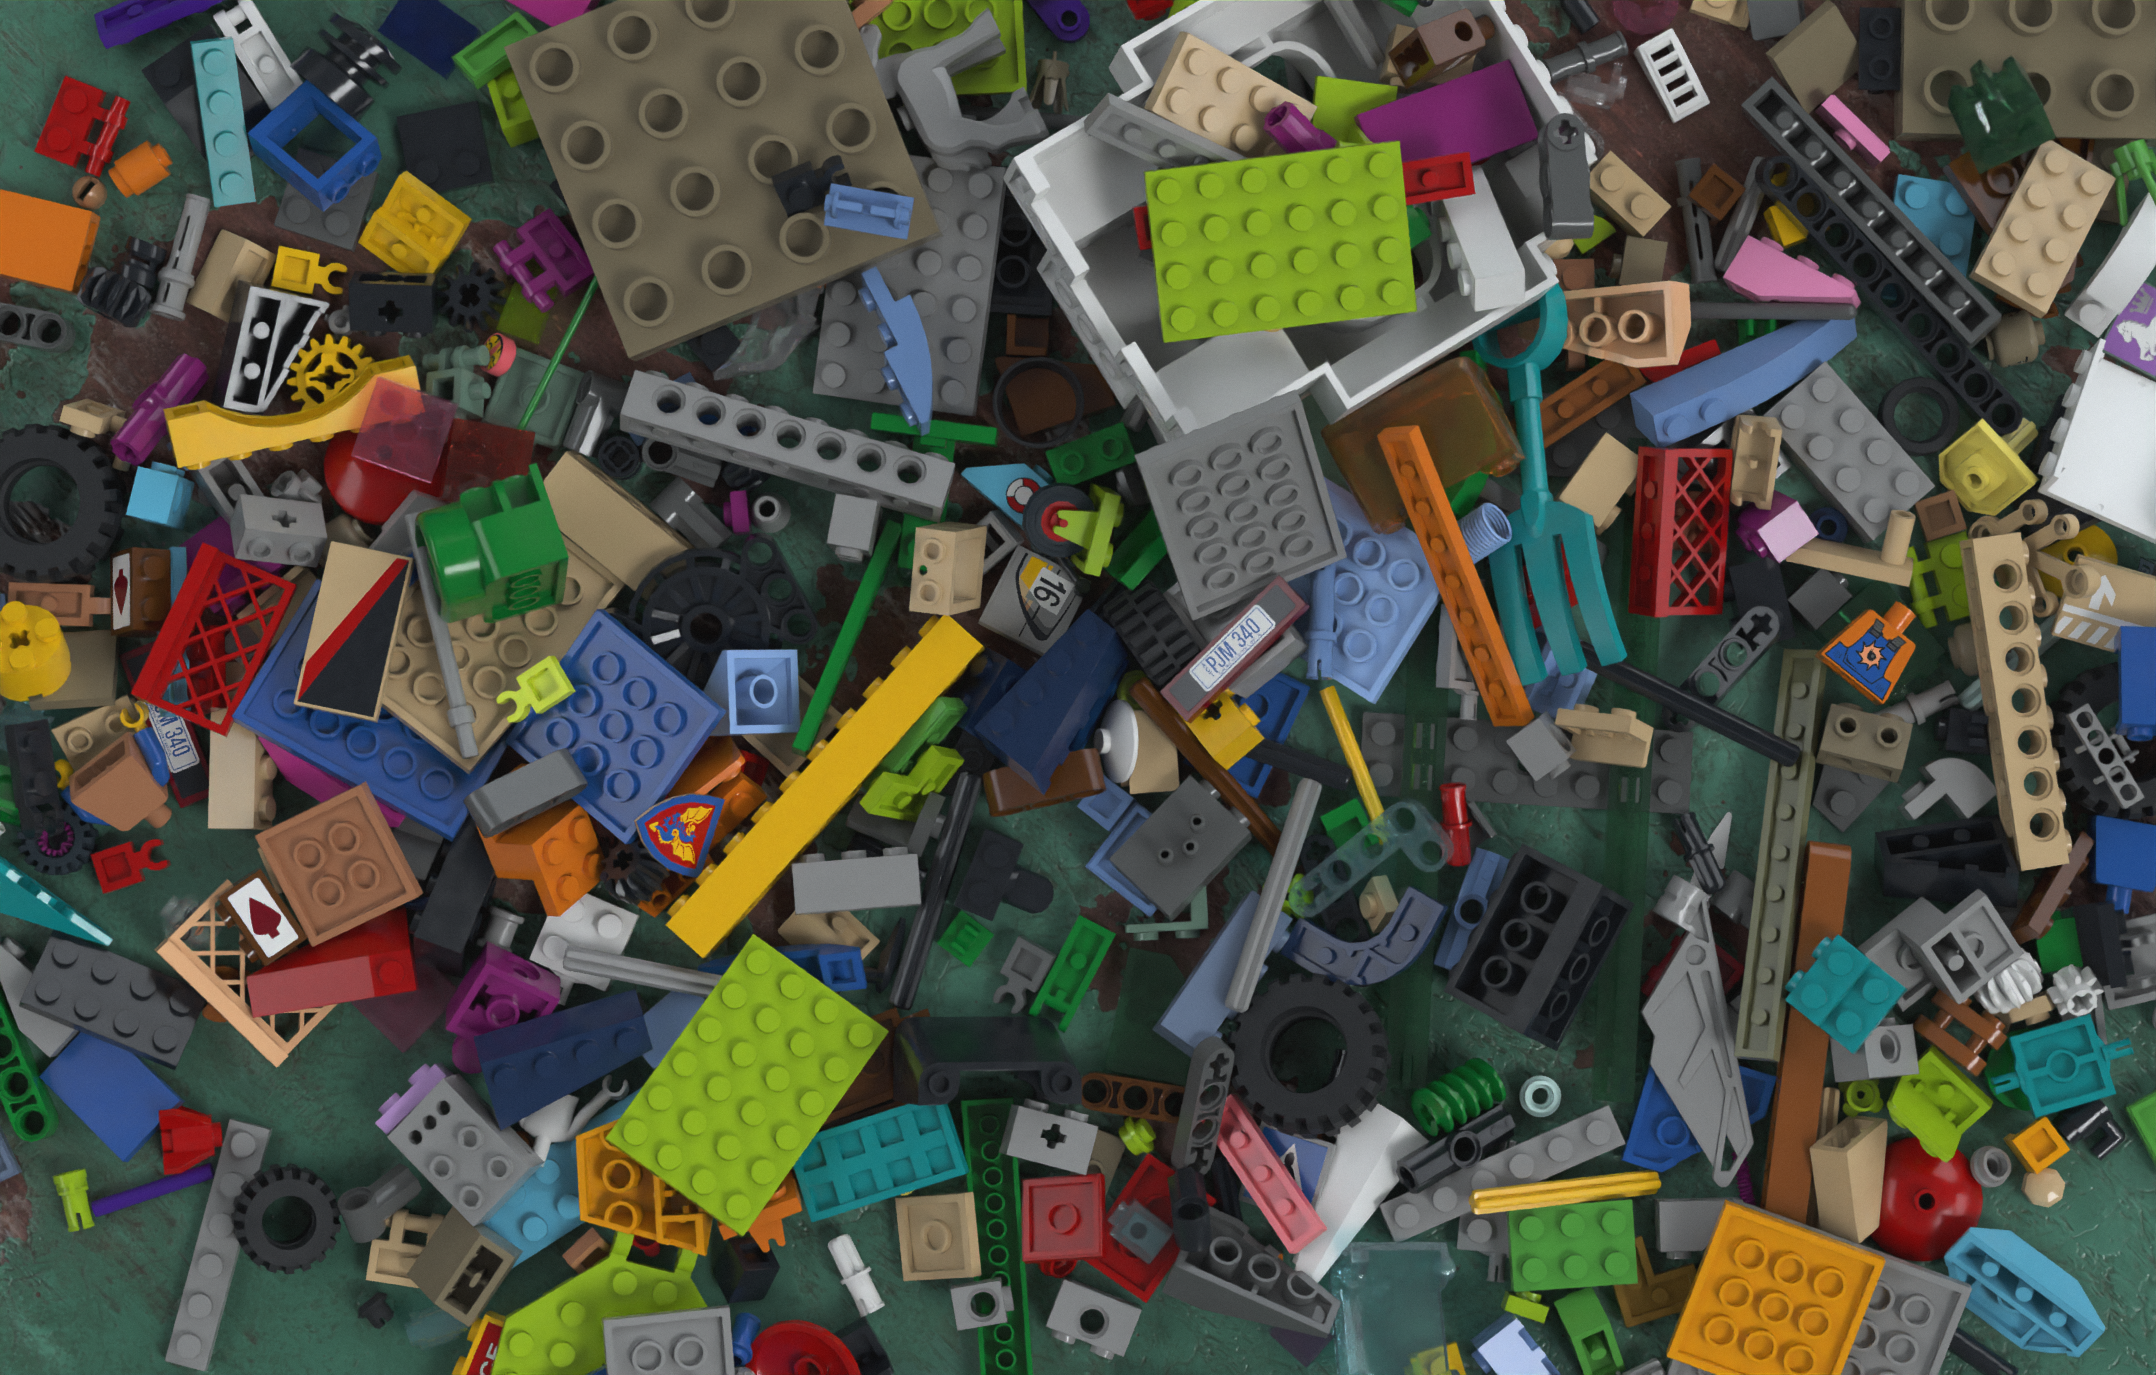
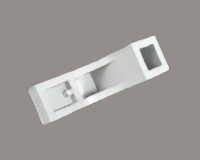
M2149 192L2129 216L2128 224L2122 228L2114 246L2090 280L2068 306L2064 314L2098 338L2116 315H2120L2156 265V206Z

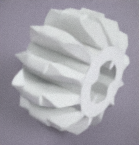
M2023 948L2021 949L2024 954L1973 993L1977 1002H1980L1983 1008L1987 1009L1990 1014L2000 1011L2005 1014L2016 1007L2020 1009L2023 1003L2033 1000L2032 995L2041 991V983L2044 980L2041 974L2042 970L2036 959H2033L2030 953H2026Z

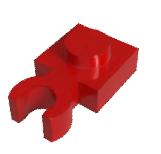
M162 839L149 840L143 844L138 852H136L133 842H127L91 854L103 894L146 881L142 869L148 868L158 871L168 868L171 865L170 860H163L157 863L151 858L152 850L155 847L164 845V841Z

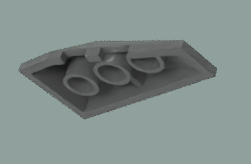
M1209 1206L1212 1228L1211 1244L1198 1252H1186L1180 1249L1162 1292L1202 1310L1327 1339L1341 1301L1305 1272L1293 1270L1278 1258L1280 1252L1270 1244L1265 1247L1248 1233L1250 1228L1242 1221Z

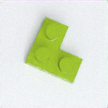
M931 745L929 749L919 756L917 765L908 776L883 771L880 776L871 782L868 792L859 803L868 814L917 822L930 791L939 794L965 760L955 749Z

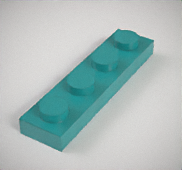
M230 36L190 41L214 207L256 202L233 38Z

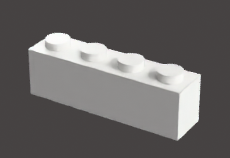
M1481 165L1472 166L1476 194L1426 202L1428 213L1430 216H1436L1437 218L1436 227L1441 243L1447 242L1449 265L1451 269H1458L1460 292L1462 296H1469L1475 312L1525 303L1524 266Z

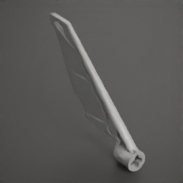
M1673 875L1664 890V895H1661L1653 911L1687 932L1640 1013L1654 1036L1649 1064L1713 1166L1712 1179L1718 1186L1727 1187L1743 1163L1754 1141L1738 1060L1734 1056L1735 1044L1707 907V901L1710 896L1686 880ZM1727 1136L1737 1157L1729 1171H1721L1725 1137Z

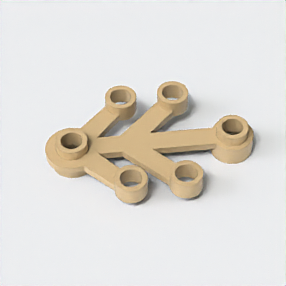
M2040 499L2025 500L2021 503L2018 510L2001 520L1996 516H1983L1971 525L1968 532V540L2010 534L2025 524H2041L2048 516L2047 505ZM2032 507L2035 509L2034 517L2032 515ZM2073 514L2056 515L2049 525L2023 539L2029 550V562L2026 565L2027 579L2032 583L2035 591V604L2032 606V613L2037 617L2053 616L2059 607L2057 596L2053 592L2045 591L2037 569L2061 580L2065 594L2072 599L2091 597L2100 588V574L2088 564L2072 566L2040 551L2058 539H2072L2077 536L2080 526L2078 519ZM2064 521H2065L2066 526H2067L2066 532H2065L2064 529H2063V522H2064ZM1998 566L1994 572L1999 582V587L2002 588L2006 583V573ZM2043 599L2046 602V609L2043 608Z

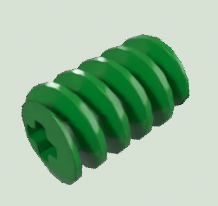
M1473 1057L1466 1061L1465 1065H1460L1454 1068L1451 1073H1446L1439 1077L1438 1081L1434 1080L1427 1084L1425 1088H1420L1413 1092L1411 1107L1422 1128L1434 1137L1438 1134V1127L1443 1132L1449 1133L1454 1129V1123L1458 1125L1466 1123L1467 1115L1472 1118L1480 1114V1107L1488 1110L1493 1107V1100L1496 1102L1505 1100L1506 1091L1494 1068L1482 1059Z

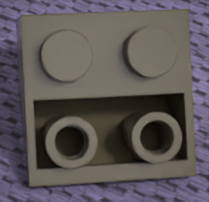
M452 1206L407 1275L435 1305L470 1327L479 1318L523 1251L483 1223L473 1227Z

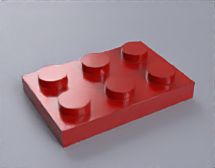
M1150 1153L1145 1155L1106 1213V1258L1084 1260L1145 1303L1148 1302L1174 1264L1180 1251L1174 1238L1168 1188V1177L1173 1176L1176 1171ZM1206 1192L1207 1203L1212 1207L1217 1199Z

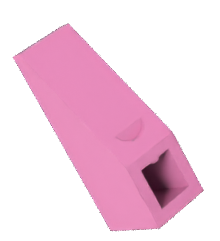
M1748 235L1723 276L1731 291L1755 303H1850L1856 309L1861 303L1856 290H1854L1855 284L1836 273L1829 277L1819 272L1820 267L1802 255H1798L1794 259L1782 253L1784 248L1767 237H1762L1761 241Z

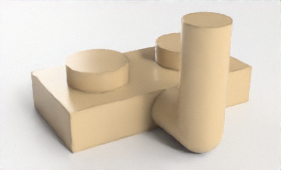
M83 399L64 405L59 421L71 425L70 431L75 434L95 438V434H106L108 431L117 433L127 419L124 418L126 411L90 399ZM115 455L112 467L128 471L131 463L122 461Z

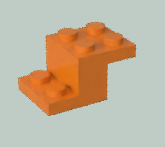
M521 763V764L518 765L515 769H513L511 772H513V771H515V770H517V769H519V768H521V767H523V766H526V765H528V764H523V763ZM565 801L489 838H484L477 826L497 878L533 880L547 916L560 917L601 881L599 876L604 870L601 861L605 857L587 811L575 801Z

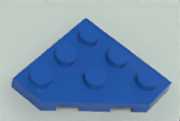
M1648 1063L1620 1160L1658 1172H1664L1677 1165L1678 1162L1703 1150ZM1739 1066L1751 1125L1765 1117L1777 1077Z

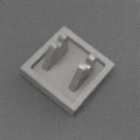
M2156 913L2126 920L2128 933L2120 934L2123 951L2131 950L2135 975L2127 976L2128 986L2110 988V985L2102 986L2104 992L2101 994L2105 1010H2113L2156 1000Z

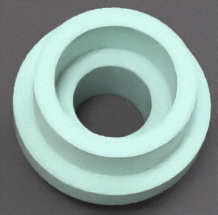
M1542 1075L1533 1076L1527 1079L1521 1086L1519 1100L1523 1109L1530 1115L1546 1117L1554 1113L1559 1107L1561 1091L1557 1083L1551 1078ZM1538 1088H1543L1547 1092V1099L1542 1104H1536L1532 1099L1533 1092Z

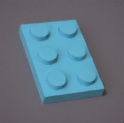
M1898 174L1895 178L1892 202L1966 278L1975 222L1974 215L1951 182ZM1892 284L1884 286L1881 291V298L1896 300L1897 291Z

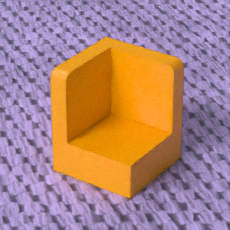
M2046 1116L2039 1117L2016 1135L2009 1133L2003 1138L2025 1170L2034 1174L2040 1173L2070 1151V1148Z

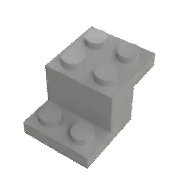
M1979 889L1970 894L1947 914H1944L1926 899L1920 897L1857 947L1861 953L1907 988V991L1895 1004L1902 1011H1905L1935 986L1959 1005L2024 954L1987 895Z

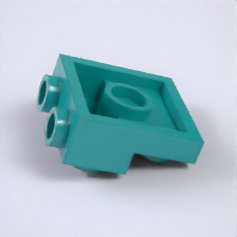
M1837 935L1834 940L1826 936L1813 951L1811 956L1816 959V962L1808 972L1805 973L1799 969L1785 986V989L1790 992L1785 1000L1855 1055L1907 991V988L1840 935Z

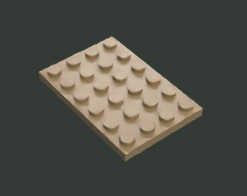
M562 533L561 535L569 556L562 603L494 623H485L482 614L447 623L466 703L472 706L475 718L472 728L479 756L462 759L456 730L450 727L447 715L450 705L420 581L417 580L408 588L381 707L469 775L512 724L508 722L507 717L515 713L517 709L516 702L512 699L506 704H498L496 698L504 691L520 690L521 686L516 677L548 656H555L560 663L597 609H608L626 586L617 576Z

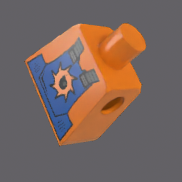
M1898 601L1892 605L1883 618L1871 609L1865 610L1815 654V657L1874 705H1882L1888 699L1915 650L1916 645L1902 633L1916 615Z

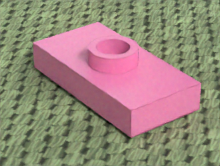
M1831 94L1815 111L1835 131L1833 134L1835 140L1847 151L1854 149L1873 169L1890 153V149L1835 95Z

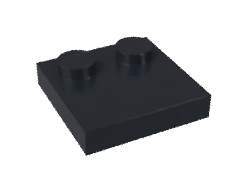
M477 100L397 116L407 171L436 193L443 194L495 183L480 105Z

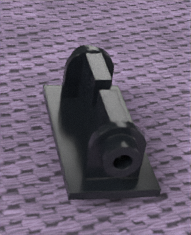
M1860 7L1858 90H1868V94H1884V90L1900 91L1901 8Z

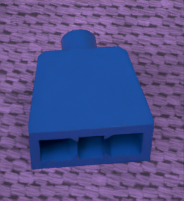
M2088 815L2087 835L2095 842L2087 854L2090 858L2087 865V880L2089 883L2106 885L2105 901L2114 900L2116 910L2124 909V913L2129 914L2132 891L2153 893L2156 887V825L2101 815Z

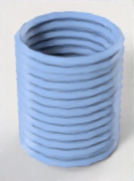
M1484 503L1457 521L1474 564L1507 542H1510L1512 538V529L1507 517L1496 505L1491 503Z

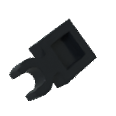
M840 155L829 157L823 162L821 168L814 170L811 161L771 176L775 190L788 218L824 204L825 192L830 190L831 183L852 186L848 172L840 176H833L836 171L845 168Z

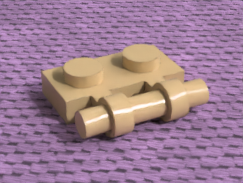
M400 1208L385 1220L386 1227L391 1228L389 1239L376 1238L372 1240L366 1280L419 1288L407 1273L446 1216L435 1213L431 1217L409 1214L408 1209ZM405 1231L428 1233L426 1245L404 1242Z

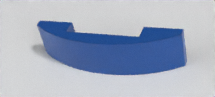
M798 944L773 947L834 992L866 989L867 987L860 947L838 944ZM738 954L700 964L697 969L698 971L723 976Z

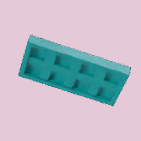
M904 1104L817 1132L793 1166L811 1223L970 1172L948 1104L923 1106Z

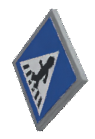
M1261 1121L1260 1130L1316 1211L1337 1145L1318 1138L1304 1139L1299 1134L1289 1136ZM1242 1183L1238 1195L1239 1200L1258 1206Z

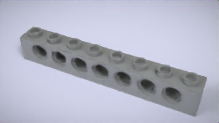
M638 370L634 371L620 412V430L834 493L875 500L882 507L937 523L940 522L954 476L956 463L949 462L941 454L933 452L921 454L909 450L906 445L897 441H886L884 443L873 440L859 430L846 429L843 431L832 428L825 421L818 418L807 417L802 419L791 416L786 410L777 406H766L764 408L750 404L742 396L736 394L723 396L709 392L708 388L694 382L682 384L669 380L663 373L652 370L646 371V373ZM665 403H673L679 409L673 413H665L659 407ZM703 415H714L719 421L712 425H706L698 419ZM745 426H751L756 428L759 433L748 437L742 435L738 430ZM784 438H792L799 444L794 448H785L778 442ZM829 449L835 451L839 456L833 460H826L820 457L818 453ZM864 461H871L877 464L879 468L875 471L867 472L858 465ZM903 473H912L919 480L915 483H905L898 476Z

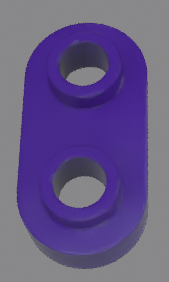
M1025 0L1057 40L1063 43H1076L1088 33L1090 17L1080 0ZM1065 14H1073L1077 18V23L1074 26L1067 27L1062 23L1061 19Z

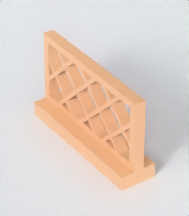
M226 879L168 938H165L154 950L277 1068L288 1057V1054L337 1004L286 1012L299 1013V1030L287 1042L275 1032V1014L269 1015V1025L261 1017L253 1018L251 1007L245 1003V984H247V979H245L244 952L240 946L239 950H215V926H225L223 921H215L214 908L215 903L218 901L215 896L232 885ZM209 910V921H198ZM192 926H209V950L192 951L180 938ZM239 932V942H240V941L243 940L244 938H243V936H242V935L240 934V932ZM295 946L285 954H291L299 948ZM209 955V967L198 956ZM215 955H239V979L222 980L215 974ZM239 984V996L228 985ZM304 1013H314L304 1024Z

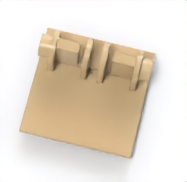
M126 694L116 699L113 706H100L51 729L75 772L126 732L131 733L133 736L136 734L134 728H128L120 720V713L124 708L128 710L132 719H140L139 711L135 707L136 700L134 698L129 699Z

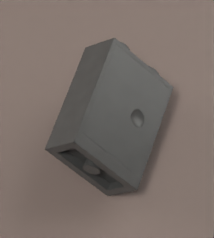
M1191 775L1109 858L1112 866L1171 922L1252 839L1251 832L1247 829L1251 824L1250 821L1234 806L1229 811L1217 801L1221 794L1207 780L1203 778L1198 783Z

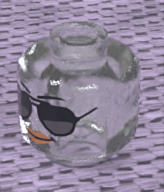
M188 892L181 899L173 895L159 912V915L164 918L160 928L161 934L168 938L194 913L205 899L195 892ZM209 910L198 921H210ZM215 911V921H220V917ZM192 926L180 940L192 951H197L198 949L200 951L206 950L209 947L210 926ZM215 926V938L223 926Z

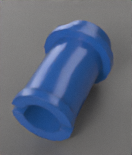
M746 1312L737 1314L731 1331L734 1367H744L746 1363L752 1360L753 1351L751 1344L761 1327L760 1319Z

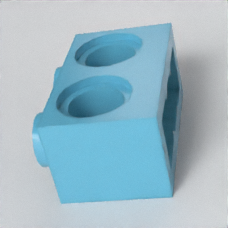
M153 461L150 469L138 466L126 515L145 522L183 530L195 483L185 479V471L174 466Z

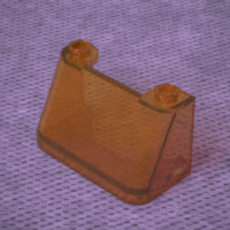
M1469 357L1451 359L1363 405L1334 424L1326 425L1320 432L1331 457L1371 529L1377 534L1383 533L1384 535L1392 534L1402 529L1406 525L1404 520L1409 517L1377 438V435L1385 428L1419 426L1444 489L1479 471L1484 474H1493L1494 477L1507 475L1516 469V463L1526 459L1486 371Z

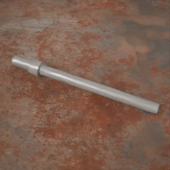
M420 512L405 515L404 519L450 705L447 715L450 727L456 730L462 759H469L479 756L472 728L475 718L472 706L466 703L448 625L442 621L438 614L441 611V598L435 591L427 565V547L421 546L417 548L415 519Z

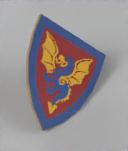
M688 793L670 797L655 804L634 820L640 839L651 856L665 868L682 875L698 878L702 873L725 799L710 795Z

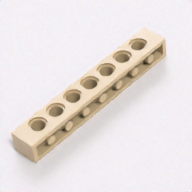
M2021 532L1959 541L1985 716H1989L1986 726L2000 821L2018 871L2069 864L2068 854L2072 851V841L2068 830L2064 829L2062 812L2066 809V800L2063 790L2058 788L2056 771L2059 770L2060 760L2057 749L2052 747L2050 735L2054 719L2052 710L2046 705L2044 689L2047 687L2048 680L2046 669L2043 664H2040L2038 647L2041 646V632L2038 624L2034 623L2032 606L2035 604V591L2032 583L2027 579L2028 546L2022 540ZM1998 566L2006 573V583L2002 588L1998 587L1993 579L1994 571ZM2003 608H2007L2012 614V624L2008 629H2005L1999 620L2000 612ZM2010 649L2017 653L2019 659L2018 665L2013 671L2008 668L2005 661L2006 654ZM2017 690L2023 694L2025 699L2024 707L2020 712H2017L2012 706V696ZM2023 731L2029 735L2031 740L2030 748L2026 753H2023L2018 747V738ZM2029 773H2032L2037 781L2036 789L2031 795L2024 788V779ZM2035 814H2038L2043 822L2042 831L2037 836L2030 829V821Z

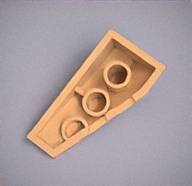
M1661 281L1563 291L1567 305L1568 327L1567 338L1562 349L1635 368L1678 365L1691 328L1689 284L1676 281ZM1540 318L1518 324V337L1534 341L1539 329Z

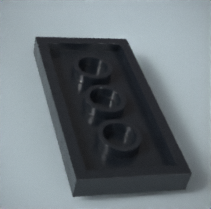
M53 929L21 998L19 1007L176 1070L206 1000L190 984Z

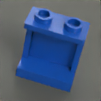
M2120 626L2114 637V654H2118L2119 720L2115 725V732L2118 735H2127V739L2132 741L2151 740L2153 736H2156V627Z

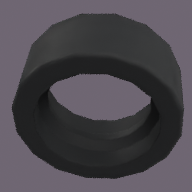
M1922 376L1905 379L1888 390L1879 403L1877 420L1902 449L1909 456L1913 457L1932 454L1948 444L1958 430L1960 418L1957 399L1950 389L1936 379ZM1916 392L1924 393L1934 398L1941 407L1943 416L1941 427L1937 433L1931 438L1922 441L1910 440L1903 436L1897 429L1894 420L1895 408L1899 401L1906 395Z

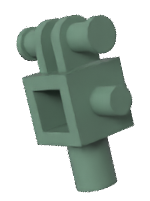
M467 345L457 346L455 350L451 347L443 348L439 354L428 353L423 356L422 364L427 373L426 391L421 392L423 405L426 413L442 420L441 446L465 447L467 420L483 418L484 399L490 397L491 389L489 384L484 382V378L473 373L474 365L485 366L490 362V353L485 345H479L473 349H470Z

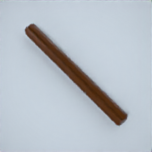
M1142 677L1133 683L1129 688L1130 695L1201 776L1221 794L1220 797L1230 809L1234 806L1250 821L1251 824L1247 828L1274 858L1282 832L1228 770L1209 754L1183 719L1150 681Z

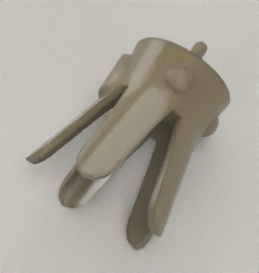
M1053 51L1052 59L1038 60V65L1035 68L1037 79L1029 96L1034 110H1039L1044 98L1046 105L1053 104L1056 114L1062 113L1063 105L1065 110L1069 112L1066 77L1070 74L1068 70L1070 65L1056 60L1057 51Z

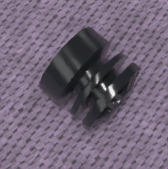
M334 12L328 21L341 32L340 36L336 39L321 28L317 33L329 47L326 53L322 54L316 49L306 46L290 67L305 81L311 82L359 122L375 103L373 97L363 86L369 80L379 87L386 89L389 83L376 70L381 65L387 71L397 76L402 67L395 61L388 47L359 23L347 20Z

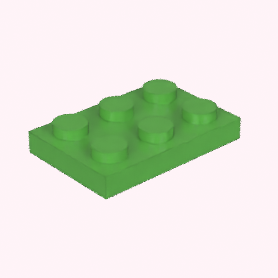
M1631 1199L1590 1201L1506 1211L1511 1291L1524 1292L1638 1283Z

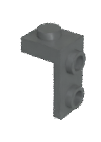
M930 791L917 822L868 814L859 803L863 797L858 796L845 825L892 846L908 847L909 853L917 854V856L921 857L930 836L938 839L947 816L940 814L946 797Z

